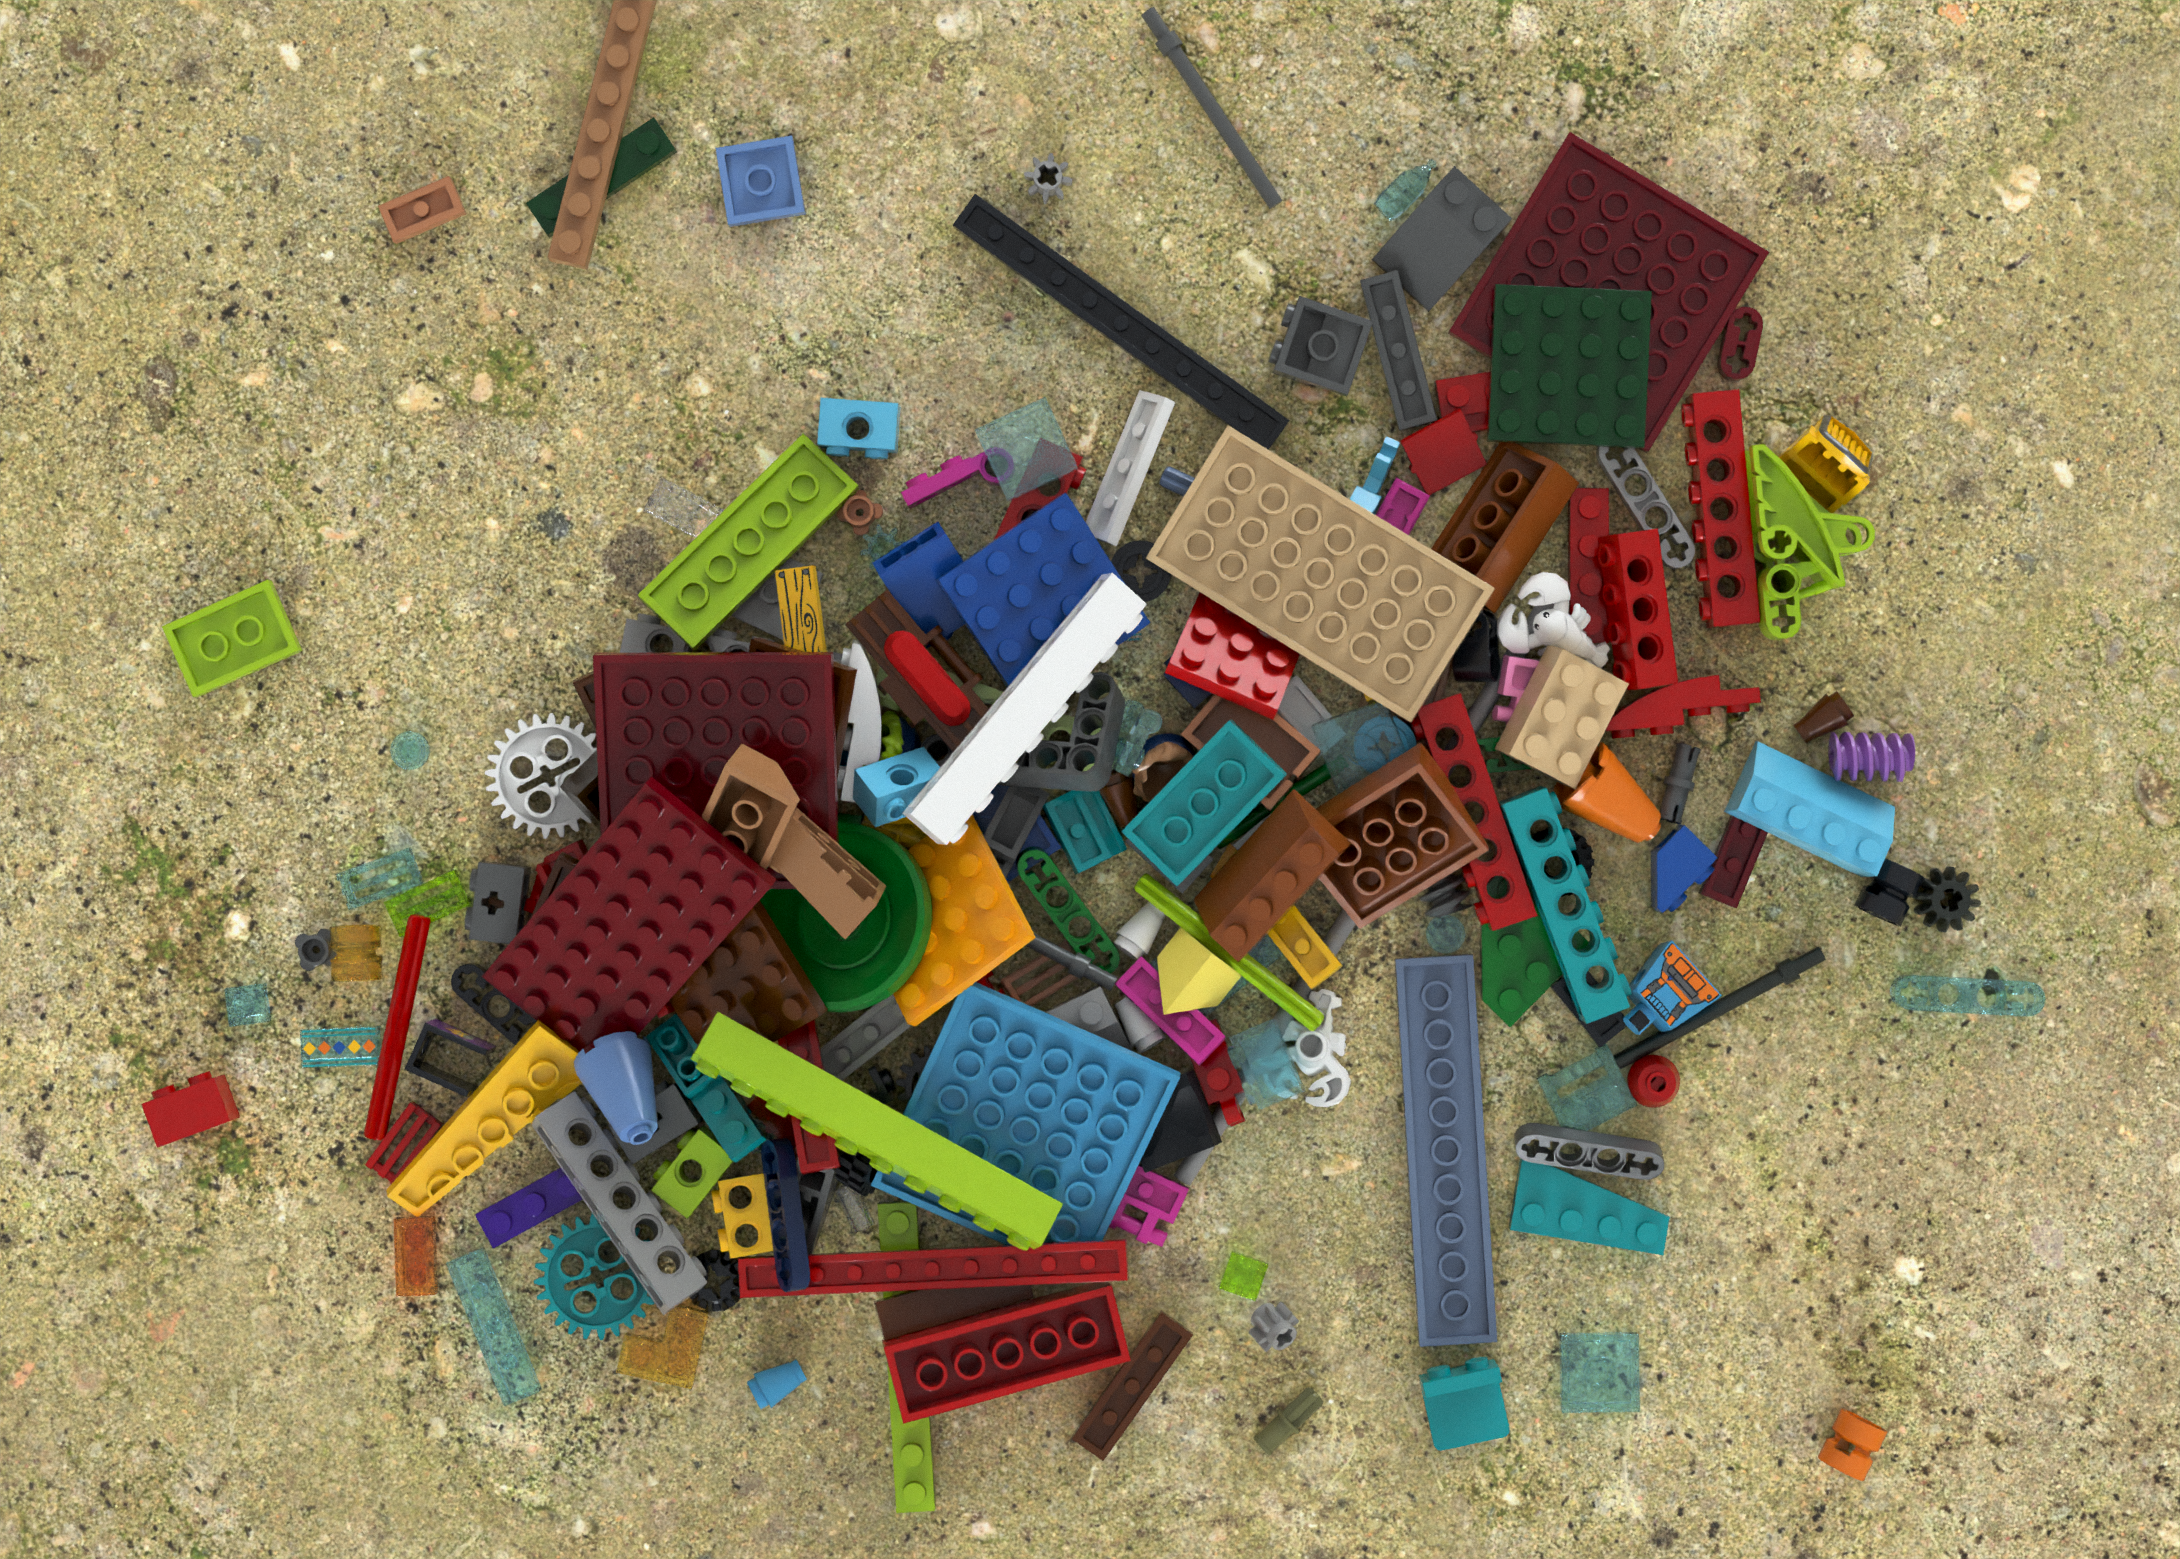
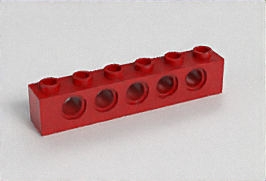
M1735 389L1692 393L1686 397V404L1681 405V419L1683 427H1689L1690 442L1685 443L1684 452L1686 465L1692 466L1693 481L1688 483V496L1690 504H1696L1697 520H1692L1691 529L1693 542L1699 543L1700 558L1695 560L1696 579L1698 582L1703 581L1704 597H1699L1698 602L1700 619L1706 620L1707 628L1760 623L1740 391ZM1706 423H1714L1719 427L1721 437L1718 442L1713 443L1705 438L1703 428ZM1710 461H1716L1723 466L1724 477L1721 481H1714L1708 476L1707 466ZM1713 500H1721L1726 504L1728 514L1724 520H1718L1711 514L1710 506ZM1718 538L1727 540L1731 545V554L1727 559L1718 557L1714 552V543ZM1723 576L1730 578L1735 585V591L1730 598L1723 597L1717 588L1718 581Z
M1461 693L1422 706L1411 723L1417 741L1424 739L1429 754L1443 770L1447 778L1450 769L1455 765H1461L1467 769L1469 773L1468 783L1462 788H1457L1453 785L1452 787L1463 805L1468 802H1474L1480 806L1482 817L1475 825L1482 837L1488 839L1494 845L1495 852L1490 860L1482 862L1476 858L1461 867L1468 889L1472 887L1476 889L1479 902L1473 904L1480 924H1488L1489 930L1494 931L1538 916ZM1447 728L1455 733L1457 741L1452 750L1445 751L1437 746L1435 737L1440 729ZM1501 876L1507 883V891L1501 898L1494 899L1487 892V883L1492 877Z

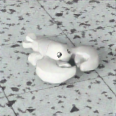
M1541 572L1531 576L1522 585L1518 597L1522 600L1532 592H1539V595L1536 598H1530L1527 604L1543 606L1554 603V607L1541 611L1535 616L1533 621L1534 633L1529 634L1527 618L1521 610L1518 613V622L1512 624V615L1516 605L1512 603L1508 605L1497 620V636L1501 644L1512 653L1526 654L1531 649L1541 645L1546 647L1551 645L1565 649L1602 669L1609 660L1607 653L1610 647L1606 642L1594 645L1592 639L1583 631L1590 622L1591 616L1586 613V610L1580 604L1576 603L1573 606L1572 615L1568 613L1571 597L1568 582L1555 573ZM1546 647L1537 652L1539 656L1543 655Z
M1321 989L1319 992L1312 991L1309 999L1315 1004V1008L1324 1014L1323 1022L1315 1031H1310L1300 1022L1290 1021L1282 1038L1283 1041H1296L1295 1045L1276 1050L1267 1060L1263 1069L1265 1084L1273 1093L1286 1099H1297L1299 1094L1291 1091L1286 1086V1081L1290 1080L1295 1087L1301 1088L1300 1079L1291 1063L1296 1062L1297 1066L1307 1076H1315L1326 1070L1329 1074L1315 1081L1308 1089L1312 1092L1324 1089V1094L1318 1097L1306 1096L1305 1102L1315 1107H1330L1339 1104L1348 1094L1351 1080L1348 1071L1333 1056V1051L1339 1056H1343L1345 1054L1344 1049L1346 1048V1035L1332 1032V1009L1341 1007L1342 999L1336 997L1335 992Z

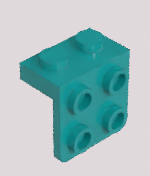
M1488 1357L1472 1358L1465 1361V1365L1453 1368H1450L1449 1365L1435 1366L1427 1369V1373L1418 1375L1433 1444L1437 1450L1443 1451L1506 1437L1509 1434L1510 1428L1500 1387L1502 1378L1500 1368L1494 1359L1488 1360Z

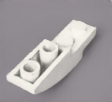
M853 639L852 648L843 649L841 664L857 669L848 722L854 723L853 728L847 727L843 751L849 752L846 766H840L837 789L842 790L840 800L856 803L853 800L854 769L879 761L882 719L880 697L869 657L862 644L858 640Z

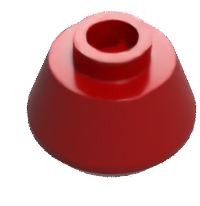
M1647 1055L1637 1060L1631 1066L1627 1075V1087L1633 1099L1639 1104L1651 1108L1662 1107L1671 1102L1677 1095L1680 1087V1075L1676 1066L1669 1059L1660 1055Z

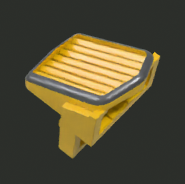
M1824 415L1814 427L1811 425L1778 456L1803 485L1807 493L1830 513H1834L1842 505L1845 506L1870 482L1868 474L1873 461V453L1854 431L1830 415Z

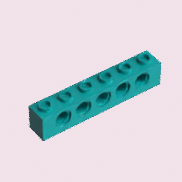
M1538 786L1500 801L1499 805L1514 849L1579 1019L1588 1024L1629 1008L1627 996L1632 995L1631 988L1624 973L1618 975L1613 963V960L1618 959L1615 946L1610 937H1603L1599 924L1604 922V918L1596 900L1590 902L1585 888L1590 886V881L1583 865L1576 866L1571 853V851L1576 850L1573 836L1568 828L1562 829L1557 815L1562 813V808L1554 791L1549 793L1546 787ZM1537 820H1545L1548 825L1547 836L1540 841H1534L1530 835L1532 824ZM1558 856L1562 861V870L1558 875L1548 877L1544 872V864L1550 857ZM1565 893H1573L1576 898V905L1569 913H1561L1558 908V901ZM1586 929L1590 935L1588 945L1583 949H1575L1572 945L1573 935L1578 930ZM1593 966H1601L1604 972L1602 981L1597 985H1588L1586 982L1587 971Z

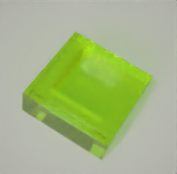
M1231 1250L1219 1289L1256 1301L1268 1268V1263Z

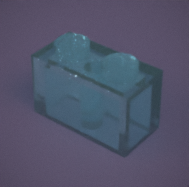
M1271 1019L1229 1037L1232 1046L1227 1047V1052L1234 1068L1238 1069L1241 1067L1247 1082L1242 1084V1088L1250 1105L1257 1104L1258 1109L1263 1110L1306 1092L1276 1020Z

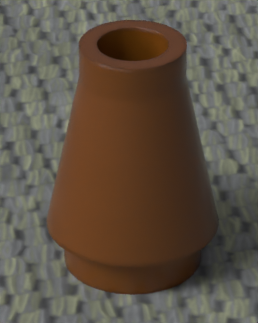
M1836 691L1830 696L1825 694L1793 726L1807 744L1813 739L1848 726L1847 721L1853 718L1854 714Z
M1127 767L1112 769L1108 783L1098 790L1117 819L1119 827L1127 826L1139 814L1137 798L1133 792L1135 787L1132 774L1128 773Z

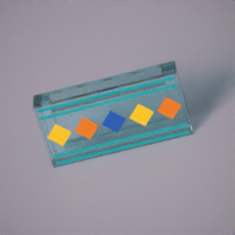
M380 1026L300 1029L302 1068L378 1065L381 1052Z

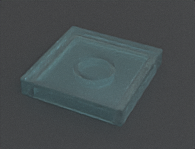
M1046 397L974 429L1007 501L1013 500L1078 469Z
M1377 701L1320 721L1311 727L1338 794L1406 752L1390 709Z
M1637 1332L1559 1333L1560 1406L1562 1413L1640 1412L1639 1334Z

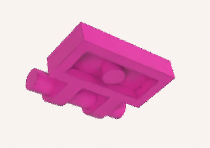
M1139 1164L1109 1228L1113 1230L1116 1227L1136 1235L1135 1240L1144 1244H1147L1149 1241L1162 1247L1168 1233L1155 1228V1225L1159 1218L1171 1224L1174 1223L1189 1191V1187L1153 1170L1144 1173L1142 1165ZM1127 1203L1147 1212L1143 1222L1123 1213Z

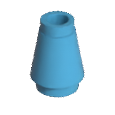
M796 1359L790 1363L754 1373L755 1377L747 1381V1384L760 1409H763L768 1405L771 1408L801 1385L800 1383L806 1381L807 1378Z

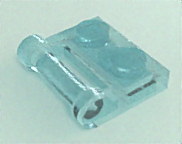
M1127 700L1125 702V710L1112 769L1129 777L1132 769L1136 770L1145 755L1143 746L1149 734L1156 733L1162 726V717L1158 712L1152 709H1145L1143 704L1136 700Z
M1606 1043L1602 1047H1596L1595 1053L1550 1076L1545 1073L1536 1078L1560 1127L1588 1131L1637 1106ZM1602 1066L1607 1073L1606 1076L1560 1099L1556 1091L1557 1089Z

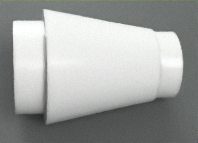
M1147 901L1145 906L1116 932L1118 937L1113 944L1136 961L1143 954L1148 955L1163 922L1162 920L1166 915Z
M1128 997L1115 1004L1131 1048L1136 1047L1141 1054L1166 1038L1162 1030Z

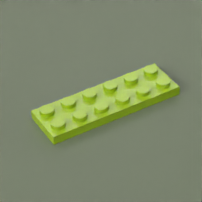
M803 433L638 594L639 599L695 652L775 573V570H778L859 490V485Z

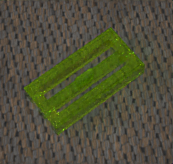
M456 869L384 902L400 937L405 935L406 926L402 922L403 919L457 895L459 901L426 916L430 918V924L472 905L470 898L465 893L466 889L463 883L458 878L459 874ZM448 881L451 882L453 888L398 913L395 906Z

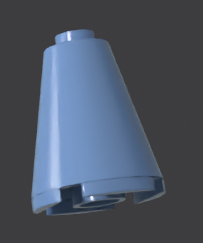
M631 1031L616 1032L600 1037L593 1041L595 1048L586 1054L584 1049H582L577 1054L574 1060L576 1074L623 1142L633 1145L645 1143L652 1138V1135L658 1128L652 1055L648 1039L644 1036L643 1040L639 1039L636 1032Z

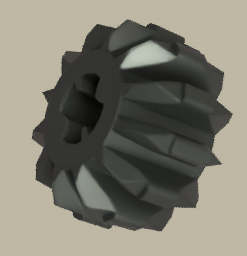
M1947 866L1943 874L1938 868L1930 869L1931 881L1924 878L1920 885L1924 888V891L1917 892L1916 896L1912 897L1922 900L1923 904L1916 906L1914 912L1919 915L1927 913L1923 920L1925 926L1931 927L1936 923L1939 932H1947L1949 925H1951L1954 930L1959 931L1963 929L1961 917L1967 921L1975 919L1974 914L1968 909L1970 906L1979 907L1981 905L1980 900L1971 899L1970 897L1971 894L1979 890L1977 884L1966 885L1970 876L1967 872H1961L1956 876L1955 867ZM1944 892L1952 893L1953 896L1952 899L1948 900V906L1940 905V900L1945 898Z

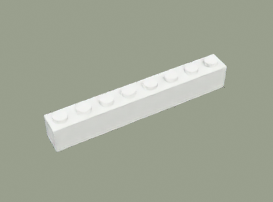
M1113 573L1101 575L903 811V814L937 844L947 845L949 841L951 843L957 842L968 829V825L965 822L974 811L980 813L991 802L994 795L990 792L999 781L1005 783L1019 767L1016 761L1024 751L1030 753L1044 737L1041 731L1049 721L1055 723L1069 707L1066 701L1074 691L1080 693L1091 682L1094 676L1090 672L1099 661L1105 663L1116 652L1118 645L1115 642L1124 632L1130 633L1141 622L1143 616L1140 612L1147 604Z

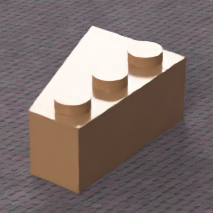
M798 808L795 809L769 866L776 872L782 873L798 892L846 940L877 906L886 885Z

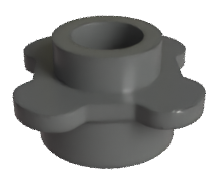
M320 929L317 934L307 935L303 933L297 936L295 945L298 948V955L301 959L300 966L304 970L312 971L316 966L323 964L333 966L337 962L338 954L333 951L331 943L333 934L330 930ZM315 946H318L320 948V952L318 954L314 953L313 948Z

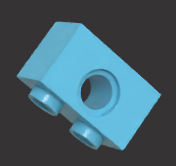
M820 398L817 445L820 448H826V455L849 457L850 450L865 451V458L888 459V453L897 454L901 407L898 403ZM856 420H864L869 424L867 436L860 440L849 436V427Z
M921 747L854 769L853 800L874 827L905 818L906 816L903 814V811L939 770L940 766L927 750Z

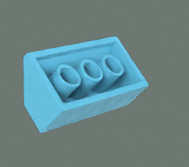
M1758 741L1754 743L1724 811L1860 877L1878 876L1893 842L1894 806L1842 781H1835L1834 777Z

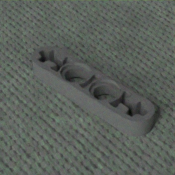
M1540 1123L1524 1124L1514 1134L1515 1150L1518 1157L1531 1163L1641 1180L1656 1178L1664 1170L1662 1150L1658 1144L1649 1140ZM1532 1139L1538 1140L1533 1143V1146L1526 1145L1530 1144ZM1552 1141V1150H1549L1548 1148H1550V1142ZM1567 1143H1575L1580 1146V1149L1573 1154H1565L1560 1151V1148ZM1605 1149H1614L1619 1152L1615 1158L1610 1160L1598 1157V1154ZM1646 1157H1651L1650 1159H1648V1160L1646 1161V1163H1640V1162H1644V1160L1646 1159Z

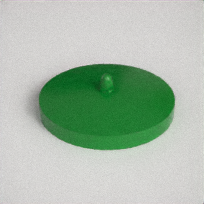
M838 823L839 845L882 881L886 888L877 906L846 940L797 889H769L760 899L828 1009L827 1012L843 1013L865 1009L895 993L910 978L925 953L932 927L930 890L924 873L915 858L905 847L890 836L873 828L854 823Z

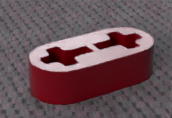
M1751 307L1736 309L1724 326L1717 368L1720 375L1726 380L1740 381L1748 377L1755 367L1763 330V319L1756 309ZM1745 315L1748 317V323L1753 325V329L1748 330L1744 335L1743 341H1740V327L1734 326V321H1739ZM1738 347L1742 348L1740 361L1746 363V367L1740 368L1737 373L1732 372V365L1726 364V361L1735 356Z

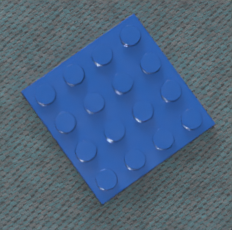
M1067 493L1061 494L936 579L1006 687L1012 683L1101 575L1113 573L1125 584ZM1143 610L1140 612L1143 616L1141 622L1130 633L1124 632L1115 642L1117 645H1120L1150 624Z

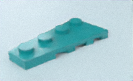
M1520 1158L1509 1222L1510 1230L1664 1255L1670 1219L1668 1215L1611 1192L1555 1166L1531 1163Z

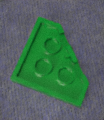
M1501 876L1492 877L1487 883L1488 894L1494 899L1505 895L1507 891L1505 879ZM1527 881L1526 884L1538 916L1494 931L1489 930L1488 924L1481 925L1480 929L1481 1000L1509 1027L1562 975ZM1578 931L1572 937V945L1575 949H1583L1589 943Z

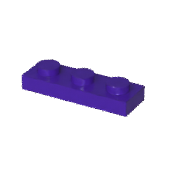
M560 1167L476 1213L475 1216L492 1248H495L583 1199Z

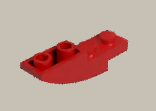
M1719 675L1699 677L1666 685L1632 700L1615 711L1605 731H1611L1612 739L1635 737V729L1650 728V735L1673 734V726L1684 725L1683 709H1687L1688 717L1711 715V707L1726 706V713L1749 712L1750 704L1761 703L1760 687L1721 690Z

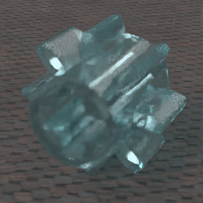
M878 524L876 535L870 537L863 534L862 537L869 544L868 549L860 551V555L873 558L869 566L870 569L874 570L875 567L872 563L882 557L879 553H874V549L880 546L879 540L885 539L888 544H894V549L906 542H897L895 540L899 531L896 527L887 534L884 533L883 528Z

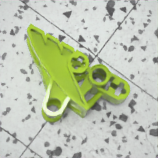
M1765 444L1752 445L1749 447V451H1745L1755 562L1763 564V570L1756 573L1760 623L1758 624L1761 633L1770 640H1782L1793 637L1801 627L1800 600L1845 586L1846 582L1840 557L1868 549L1875 539V530L1871 522L1864 517L1828 512L1807 493L1787 465ZM1853 523H1858L1866 529L1867 537L1862 545L1860 529ZM1847 529L1853 534V544H1850L1846 538ZM1774 541L1776 547L1770 548L1768 542ZM1758 543L1761 551L1759 553L1756 548V544ZM1792 556L1797 563L1785 564V558ZM1773 575L1780 581L1779 592L1772 586L1771 580ZM1810 576L1815 582L1811 586L1799 590L1802 578ZM1786 599V604L1770 607L1769 603ZM1779 616L1780 618H1787V626H1783L1781 629L1779 626H1773L1772 619Z

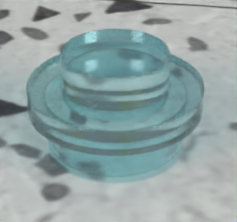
M407 731L395 737L391 744L390 754L394 763L400 768L415 770L427 762L430 755V746L426 738L420 733Z
M1454 916L1435 917L1427 926L1426 939L1435 951L1445 954L1452 953L1463 944L1465 929L1462 923Z

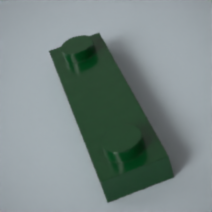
M654 117L621 139L606 200L677 153V150ZM568 175L526 203L549 238L554 233Z

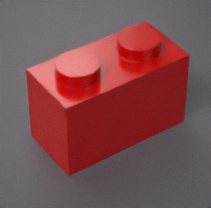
M210 1071L187 1079L190 1086L176 1091L174 1084L151 1092L153 1100L141 1105L157 1148L240 1118L225 1074L212 1078Z

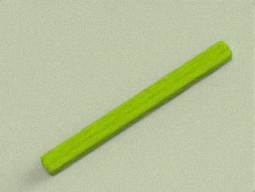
M1145 873L1134 886L1136 892L1310 1031H1315L1325 1018L1322 1012L1249 954L1237 962L1210 936L1202 917L1153 877Z

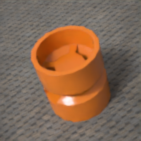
M1841 1408L1832 1426L1835 1436L1826 1439L1818 1458L1840 1472L1857 1480L1864 1481L1873 1464L1870 1454L1871 1452L1879 1451L1888 1432L1873 1422ZM1849 1443L1856 1446L1852 1452L1848 1451Z

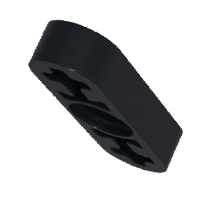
M468 963L458 967L451 978L453 991L516 1045L521 1039L520 1036L523 1034V1030L516 1023L512 1024L509 1029L505 1026V1023L515 1017L518 1009L523 1012V1015L517 1018L522 1024H535L536 1020L495 987L492 991L485 994L481 1003H479L476 998L482 994L473 987L465 990L463 988L465 979L462 977V974L469 975L475 972L478 975L475 982L484 990L490 984L482 977L487 970L476 963ZM495 995L504 996L509 1001L510 1009L504 1017H496L490 1012L489 1002Z

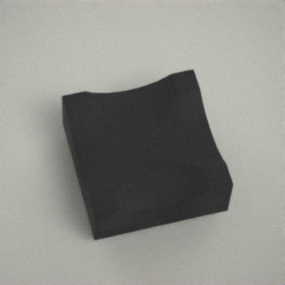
M1194 1069L1180 1075L1175 1090L1140 1161L1144 1173L1222 1143Z

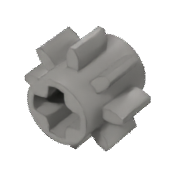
M1053 153L1049 154L1048 161L1040 162L1034 157V172H1024L1026 180L1034 181V185L1029 188L1028 194L1032 196L1037 192L1043 195L1044 204H1047L1049 197L1054 195L1063 200L1062 186L1072 185V179L1062 175L1068 169V163L1063 162L1058 165L1054 162ZM1046 172L1048 175L1056 173L1055 185L1051 186L1048 182L1041 185V173Z
M1283 1302L1277 1304L1276 1307L1271 1303H1266L1258 1307L1252 1314L1251 1324L1254 1327L1249 1330V1334L1266 1352L1271 1346L1275 1350H1283L1296 1338L1297 1331L1294 1326L1299 1320Z

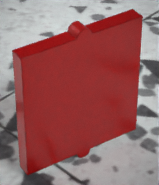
M1460 408L1400 440L1411 464L1409 470L1416 474L1424 492L1428 495L1487 465L1476 442L1478 435L1471 431Z

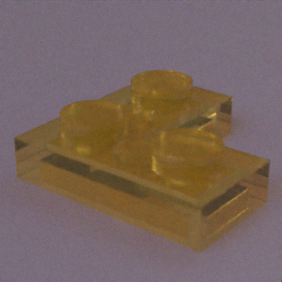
M679 1304L669 1311L663 1340L626 1332L616 1373L692 1389L710 1312Z

